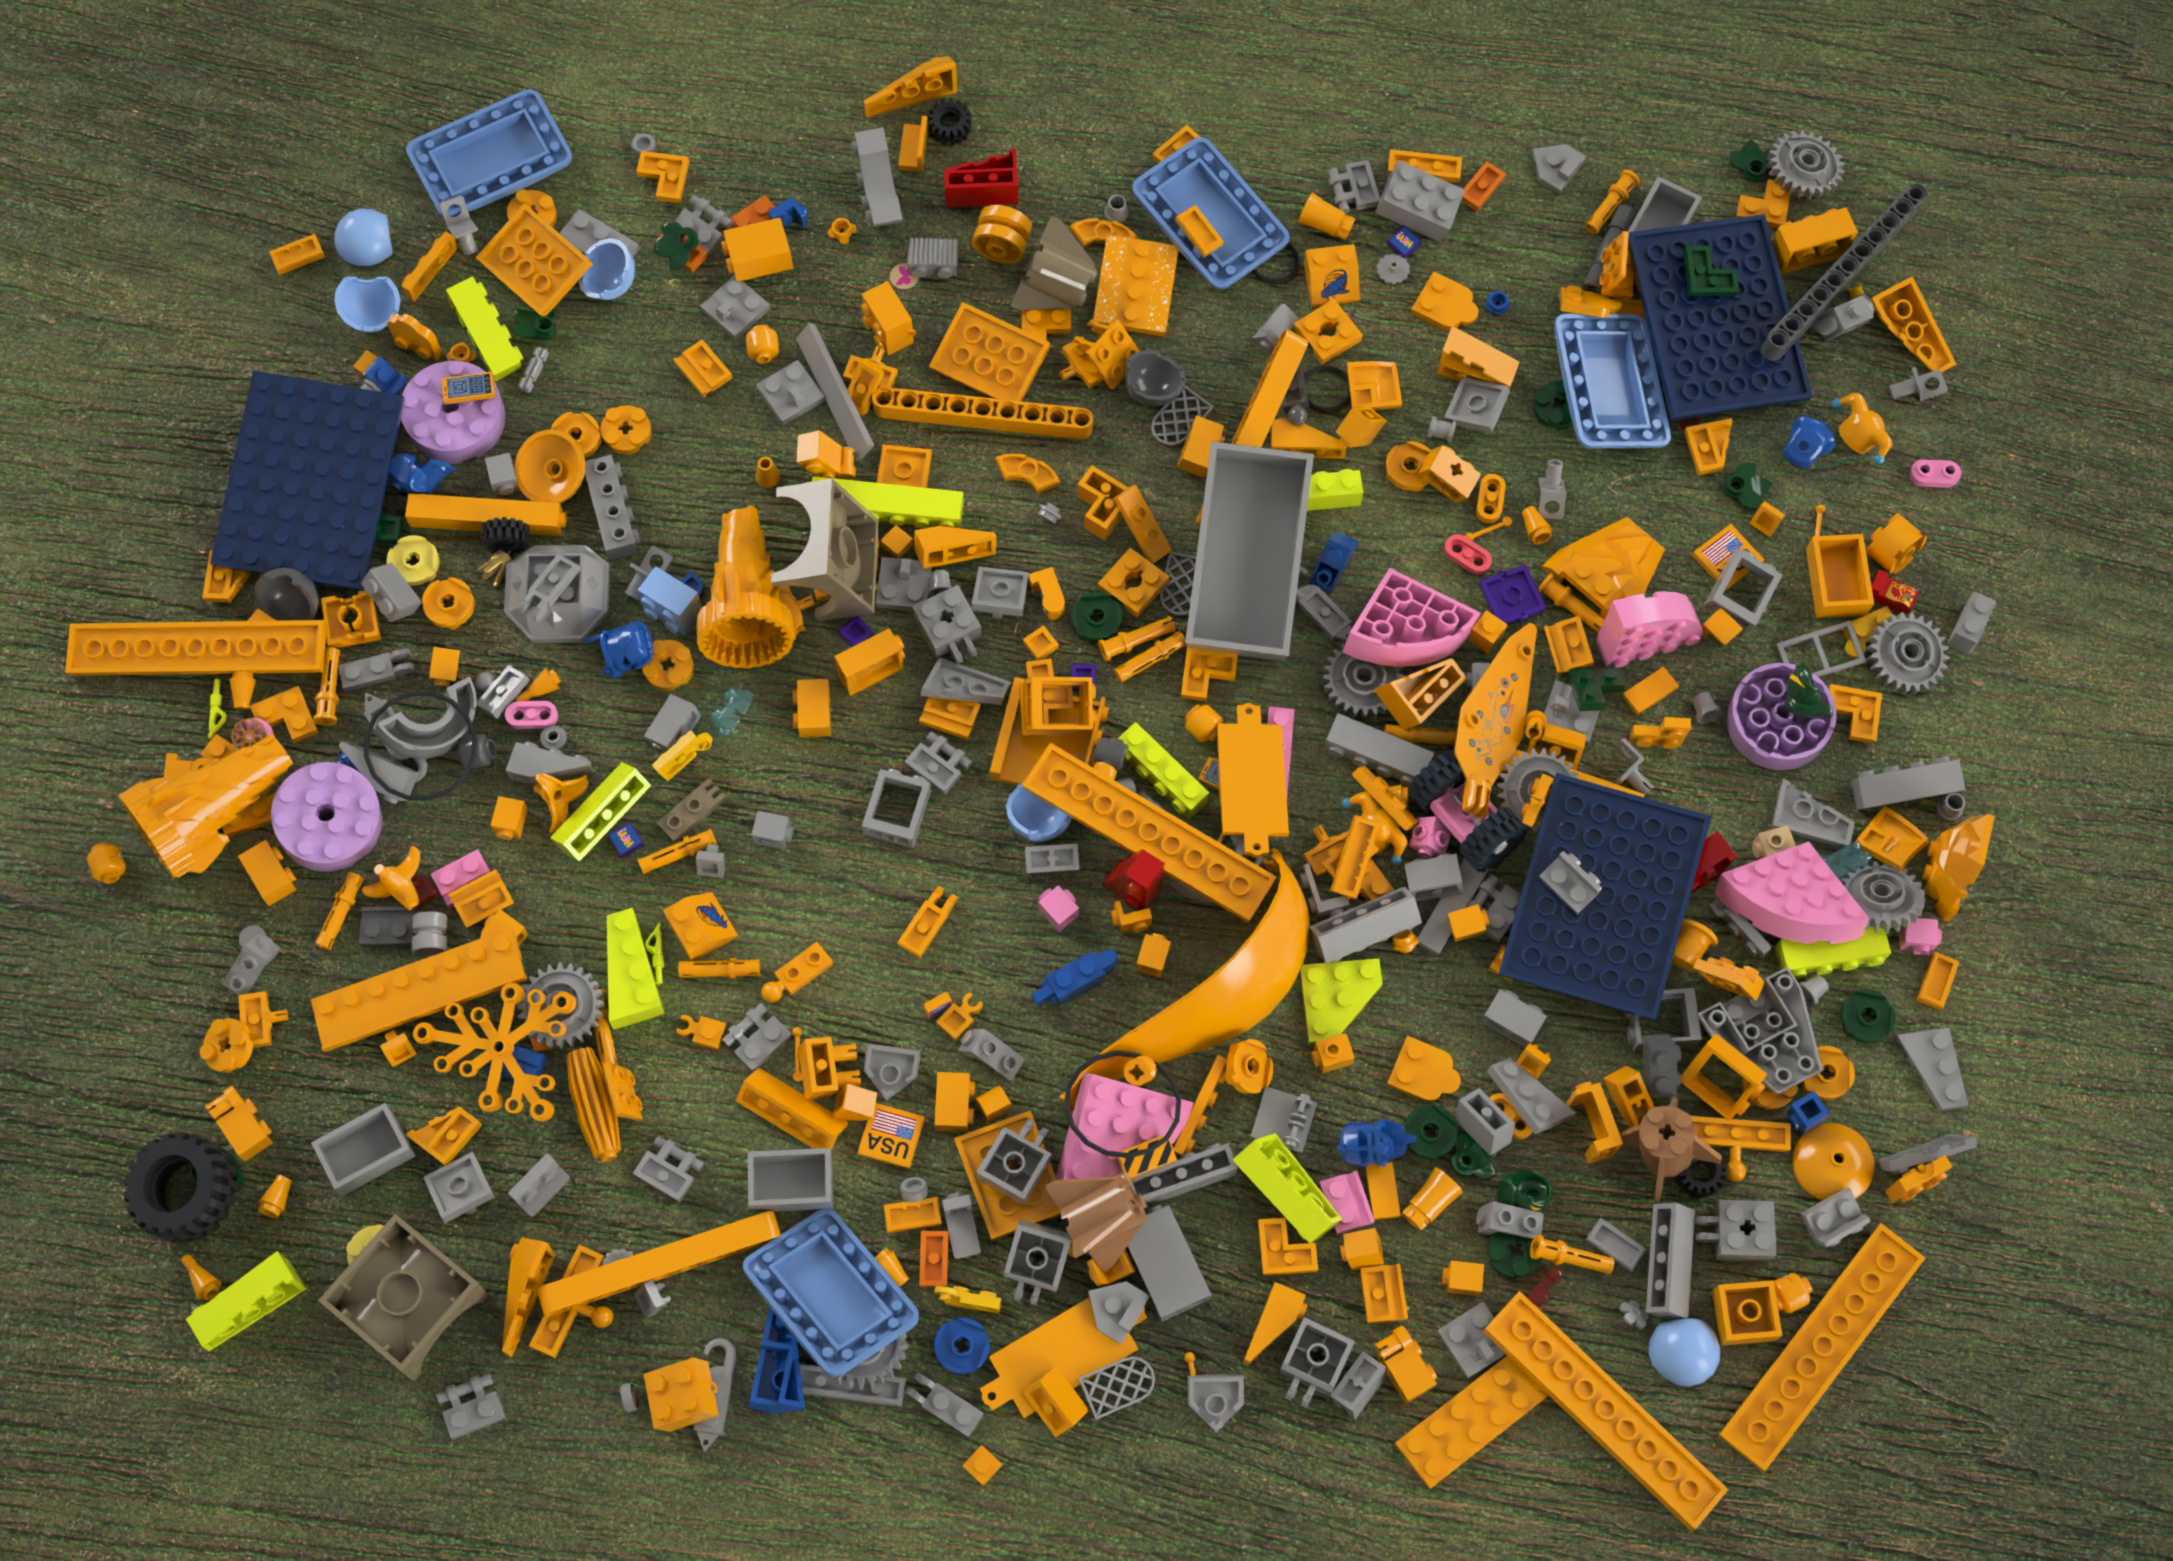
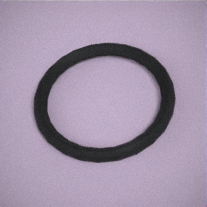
M1288 242L1286 247L1293 252L1296 263L1294 270L1285 278L1276 280L1266 278L1256 268L1252 272L1259 280L1268 284L1286 283L1298 273L1301 263L1300 255L1297 249Z
M1330 365L1317 366L1309 370L1304 376L1305 385L1311 375L1322 370H1329L1339 374L1347 385V395L1337 406L1330 408L1320 407L1308 398L1309 407L1319 412L1331 413L1342 409L1348 404L1350 391L1348 376L1345 372Z

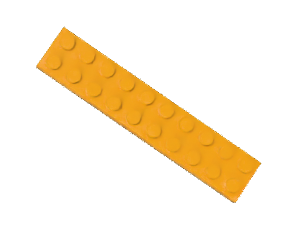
M324 620L70 624L65 673L69 676L232 674L235 671L250 673H323L327 623Z
M1052 743L1048 745L1022 785L1024 790L1133 854L1144 849L1165 863V874L1247 923L1251 921L1276 881L1277 877Z
M1880 1223L1728 1421L1718 1437L1761 1472H1765L1925 1260V1257Z
M1520 1291L1482 1331L1691 1532L1700 1525L1728 1491L1712 1473Z

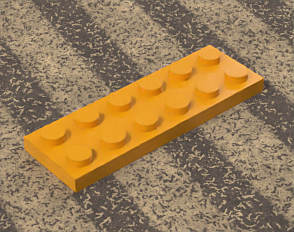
M1506 1356L1395 1442L1394 1445L1430 1490L1549 1395L1514 1361Z

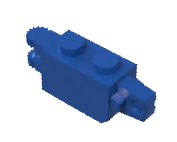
M1106 949V951L1094 955L1091 951L1046 975L1045 981L1040 983L1042 988L1031 995L1037 1007L1049 1001L1052 1005L1055 1003L1058 1006L1064 1005L1105 982V974L1118 965L1117 952L1113 949Z

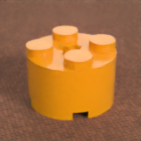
M1897 513L1889 520L1888 525L1884 529L1880 527L1871 535L1870 539L1873 542L1866 549V553L1890 574L1892 572L1896 574L1913 560L1912 554L1915 549L1920 551L1927 537Z

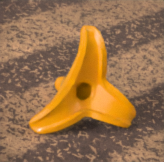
M544 773L536 775L538 784H535L533 791L541 795L551 812L552 825L549 833H555L563 825L568 816V804L587 790L589 782L586 774L577 779L560 781Z
M411 846L407 857L397 867H385L382 864H378L374 872L379 875L380 881L364 886L362 888L363 894L371 898L393 896L409 911L412 910L419 902L418 894L411 881L419 866V850Z

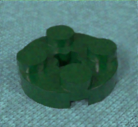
M1563 380L1550 382L1541 387L1534 401V414L1538 421L1548 428L1549 426L1557 427V430H1566L1573 427ZM1556 401L1564 404L1563 410L1559 407H1553Z
M1087 593L1080 597V600L1072 608L1071 624L1078 638L1082 641L1098 643V640L1101 639L1104 641L1115 637L1121 627V607L1117 601L1109 598V595L1105 593ZM1098 612L1099 616L1104 618L1100 622H1094L1089 617H1093V613Z
M1862 989L1852 994L1843 1003L1840 1010V1021L1843 1026V1032L1847 1036L1852 1037L1858 1042L1870 1044L1882 1041L1893 1030L1896 1013L1893 1005L1890 1006L1882 993L1871 989ZM1868 1010L1870 1015L1874 1017V1020L1866 1022L1861 1014Z
M1437 1105L1415 1108L1408 1115L1404 1123L1406 1134L1415 1135L1417 1138L1415 1142L1407 1144L1408 1149L1416 1156L1428 1161H1434L1447 1155L1457 1141V1124L1452 1114L1445 1108ZM1425 1126L1427 1128L1435 1127V1135L1437 1137L1427 1138L1423 1128Z
M1497 1231L1492 1234L1488 1241L1487 1252L1492 1268L1499 1275L1508 1279L1531 1275L1540 1265L1542 1258H1531L1530 1246L1532 1239ZM1518 1245L1522 1256L1516 1255L1514 1258L1509 1255L1511 1251L1508 1249V1246Z

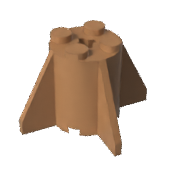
M1672 1097L1669 1106L1650 1108L1640 1125L1619 1133L1623 1142L1622 1146L1639 1149V1157L1647 1167V1170L1657 1175L1654 1203L1660 1204L1664 1177L1677 1176L1678 1173L1683 1172L1690 1166L1692 1159L1721 1164L1722 1155L1695 1135V1128L1690 1115L1677 1108L1678 1097Z
M1126 1172L1113 1177L1054 1180L1045 1185L1046 1190L1060 1209L1062 1220L1068 1218L1069 1226L1066 1229L1073 1240V1256L1077 1258L1083 1254L1090 1253L1102 1272L1113 1267L1142 1224L1148 1220L1143 1210L1147 1208L1146 1201L1141 1193L1136 1194L1134 1192L1132 1180Z

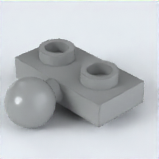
M509 665L497 679L489 672H481L475 679V685L478 690L485 693L480 697L476 705L480 710L497 719L530 680L525 674Z

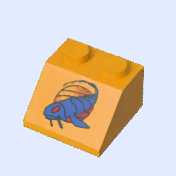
M1354 244L1306 250L1304 270L1311 307L1323 306L1333 299L1338 304L1360 302L1359 268Z
M713 892L685 897L663 910L669 925L691 961H697L738 937Z

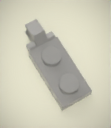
M1719 898L1710 904L1709 908L1714 916L1722 918L1728 923L1726 924L1728 930L1735 937L1740 936L1745 942V949L1753 957L1757 955L1762 960L1768 955L1771 946L1743 915L1737 916Z

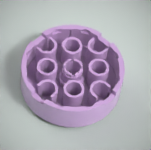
M463 361L439 362L421 370L405 387L402 394L405 397L401 420L411 443L425 457L449 464H460L464 460L476 456L477 458L481 457L499 440L505 426L506 414L495 382L496 398L453 404L444 403L442 378L486 373L480 367Z
M1772 663L1753 670L1741 681L1728 704L1726 724L1733 744L1748 760L1767 769L1791 770L1808 764L1822 751L1835 728L1836 706L1834 699L1824 682L1815 674H1812L1814 686L1819 687V690H1821L1818 694L1819 698L1831 707L1832 716L1828 717L1824 714L1811 718H1801L1785 709L1784 703L1788 697V680L1795 670V666H1797L1794 664Z
M320 762L295 771L281 784L273 799L271 821L280 846L294 862L310 870L334 872L353 866L354 863L371 852L381 833L382 812L373 786L360 772L340 763ZM328 813L334 815V817L329 821L320 820L324 815Z

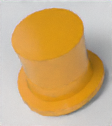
M1683 919L1672 964L1683 970L1696 972L1693 967L1697 958L1701 959L1709 946L1716 947L1718 944L1717 937L1705 925L1693 920Z

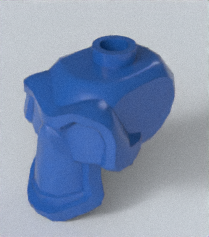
M1808 416L1796 418L1791 425V438L1783 449V456L1792 466L1799 469H1808L1819 456L1831 452L1836 446L1829 425L1824 421L1814 420Z
M401 453L393 457L389 475L393 478L391 483L401 492L407 490L411 494L430 495L433 490L440 486V482L448 474L455 471L456 467L436 459L429 460L428 464L425 465L423 462L419 463L414 455Z

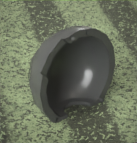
M1146 350L1136 352L1128 357L1126 361V389L1129 396L1143 406L1159 407L1167 405L1179 397L1185 386V373L1181 365L1179 366L1175 361L1162 355L1159 351Z
M277 568L263 574L255 583L254 594L258 604L266 614L275 620H312L315 617L319 604L318 593L314 583L302 572L292 568Z

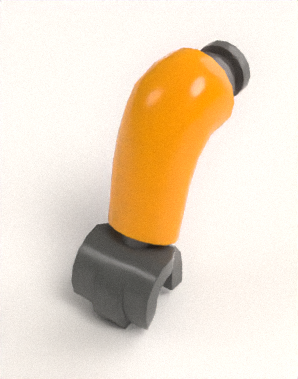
M1102 737L1094 751L1095 764L1093 768L1115 780L1117 771H1120L1126 764L1124 756L1129 746L1124 744L1121 739ZM1080 823V828H1081L1083 831H1086V832H1092V831H1093V830H1091L1090 828H1088V827H1086L1085 825H1083V824Z

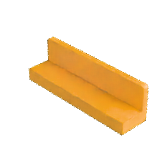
M761 1068L756 1069L744 1080L736 1098V1102L813 1149L830 1148L832 1150L838 1135L848 1125V1121L833 1117V1112L812 1099H805L804 1094Z

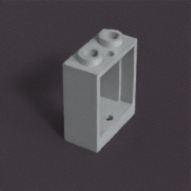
M1738 549L1729 556L1703 606L1714 612L1721 607L1745 631H1748L1757 625L1782 574L1777 572L1773 565L1757 560L1751 552ZM1738 564L1768 581L1752 612L1722 595Z
M880 769L862 824L863 835L913 848L931 794L930 782H927L921 776H904L895 769H888L887 771ZM885 783L920 792L909 828L874 819Z
M1694 988L1664 990L1660 1004L1680 1003L1684 1037L1672 1038L1673 1041L1680 1048L1697 1047L1702 1040L1699 1017L1697 1016L1698 1010ZM1623 1012L1624 1016L1629 1018L1630 1027H1627L1628 1043H1632L1633 1051H1642L1643 1040L1639 1016Z

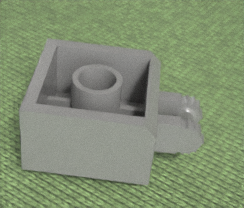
M958 585L912 606L913 619L935 658L950 652L956 663L959 664L963 662V657L958 648L965 645L971 657L978 655L972 641L982 637L981 625Z
M1030 1119L1026 1121L1019 1135L1003 1127L976 1172L977 1180L1023 1206L1027 1203L1052 1160V1153L1041 1148L1048 1134V1129L1042 1128L1037 1134L1034 1143L1026 1139L1034 1124ZM1015 1162L1019 1163L1018 1170H1010L1008 1164L1014 1165Z
M1718 1200L1713 1205L1714 1216L1695 1217L1696 1225L1714 1226L1715 1233L1702 1232L1696 1234V1241L1715 1243L1716 1260L1770 1262L1776 1257L1774 1201ZM1741 1227L1747 1229L1749 1233L1747 1236L1744 1235V1231H1740Z
M1020 1219L1003 1275L1018 1281L1014 1300L1020 1301L1022 1298L1025 1283L1035 1286L1031 1294L1030 1305H1037L1041 1288L1057 1292L1072 1241L1067 1232ZM1039 1250L1045 1257L1037 1261L1034 1259L1035 1255H1032L1031 1252Z
M1304 1317L1279 1371L1280 1374L1293 1379L1285 1398L1290 1401L1294 1398L1299 1383L1309 1387L1301 1401V1406L1305 1408L1308 1407L1314 1391L1330 1397L1355 1341ZM1316 1352L1322 1354L1320 1358L1324 1359V1361L1314 1362L1310 1354L1314 1355Z

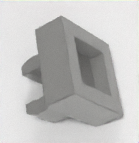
M708 844L707 851L697 852V875L723 878L725 872L724 853H718L719 845Z
M651 1280L643 1283L635 1292L634 1296L645 1319L655 1316L671 1300L670 1296L662 1298L659 1293L665 1287L664 1283L655 1285L654 1281Z

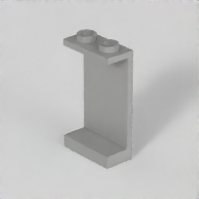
M1157 1205L1147 1210L1148 1220L1142 1224L1127 1246L1156 1307V1315L1160 1323L1209 1301L1211 1298L1208 1286L1169 1205L1163 1208L1161 1205Z

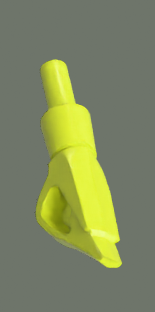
M214 679L213 694L210 695L211 708L208 739H211L226 721V713L220 709L222 701L220 679ZM218 716H221V717H222L221 720H220L219 723L216 725L215 723H216L217 717H218Z
M658 923L645 942L646 950L653 954L652 968L655 969L656 984L658 985L663 984L662 968H664L661 923ZM655 936L656 943L655 946L652 947L650 946V942L652 938Z

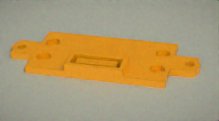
M1245 703L1244 705H1237V724L1217 723L1222 835L1243 836L1244 855L1260 858L1269 855L1268 836L1288 837L1289 835L1282 725L1261 724L1260 706ZM1254 846H1257V847H1259L1260 849H1259V850H1255L1253 847H1254Z
M1087 1298L989 1356L1000 1377L979 1389L982 1393V1400L993 1411L1013 1399L1022 1417L1025 1418L1035 1412V1409L1022 1391L1042 1378L1054 1366L1059 1368L1070 1385L1075 1388L1080 1385L1079 1377L1127 1357L1137 1351L1138 1347L1130 1333H1128L1123 1343L1119 1344L1098 1331L1090 1299ZM1145 1307L1134 1326L1147 1318ZM1097 1373L1094 1374V1375H1091V1376H1089V1377H1087V1378H1084V1379H1087V1380H1088V1379L1092 1378L1093 1376L1097 1375ZM990 1392L995 1393L996 1397L994 1400L988 1399Z

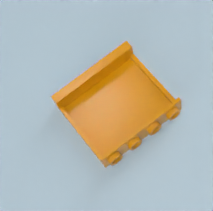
M1015 677L990 768V780L1014 786L1024 783L1050 743L1093 768L1095 764L1094 748L1103 735V731L1099 730L1101 722L1106 723L1109 707H1105V697H1101L1100 702L1093 701V710L1096 711V724L1093 725V730L1049 731V735L1021 736L1020 684L1025 683V679ZM1073 696V709L1048 710L1049 723L1080 724L1079 697Z

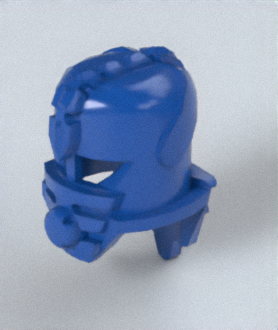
M634 621L631 624L629 623L609 631L604 630L601 634H595V636L584 639L585 644L597 643L601 646L607 662L604 665L603 673L610 675L611 678L621 677L623 672L631 670L633 666L634 669H640L649 664L653 659L654 646L651 632L641 621Z
M1379 1119L1377 1123L1349 1122L1341 1131L1336 1149L1347 1164L1358 1167H1366L1368 1165L1385 1167L1389 1161L1404 1155L1407 1144L1415 1142L1417 1138L1415 1135L1406 1134L1403 1125L1386 1119Z

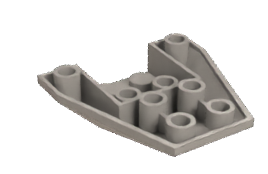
M1788 966L1763 980L1765 984L1757 1001L1738 995L1723 1004L1720 1001L1697 1014L1711 1038L1716 1033L1768 1074L1762 1083L1776 1096L1823 1071L1803 991Z

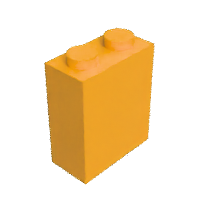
M781 218L723 231L725 241L721 242L724 256L729 255V258L726 259L729 273L734 272L736 281H744L794 269Z

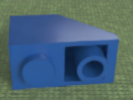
M1336 531L1328 539L1309 582L1332 593L1349 565L1359 542Z

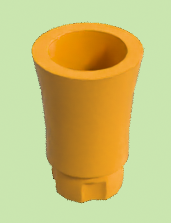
M1312 192L1299 217L1298 224L1309 226L1333 237L1336 235L1346 240L1353 227L1355 218L1345 215L1346 212L1327 203Z
M1435 1167L1421 1189L1409 1201L1410 1205L1404 1209L1402 1215L1411 1225L1421 1231L1429 1222L1432 1223L1450 1203L1460 1197L1463 1191L1453 1179Z

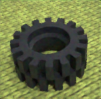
M945 98L941 99V104L935 102L934 108L931 107L928 114V129L931 137L935 136L936 142L942 140V145H946L948 141L950 146H953L956 140L958 144L962 143V138L966 140L968 133L970 134L971 113L969 109L967 110V105L964 103L961 106V101L958 99L956 103H953V98H949V102H946ZM946 117H954L959 120V123L953 127H945L940 122Z
M497 517L483 523L482 546L485 550H492V553L498 550H502L505 553L511 551L510 555H513V552L519 554L528 548L529 526L527 523H523L522 520L515 521V518L508 520L507 517H502V519Z
M1692 1159L1690 1166L1683 1172L1678 1173L1676 1183L1677 1185L1681 1184V1190L1683 1192L1688 1191V1195L1691 1197L1697 1195V1198L1709 1197L1725 1182L1724 1179L1727 1176V1172L1724 1171L1727 1168L1726 1163L1721 1161V1164ZM1702 1162L1709 1167L1710 1178L1707 1181H1697L1692 1177L1690 1168L1693 1163Z

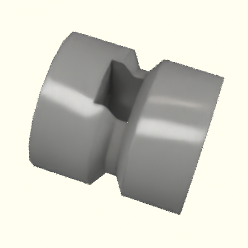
M429 911L419 912L412 916L413 933L416 934L412 937V954L420 957H431L447 951V937L443 935L447 930L448 917L446 914Z

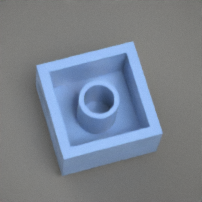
M656 566L638 588L640 602L646 616L655 621L659 619L665 623L664 625L668 630L675 634L679 632L684 636L687 635L696 623L697 615L702 608L697 591Z

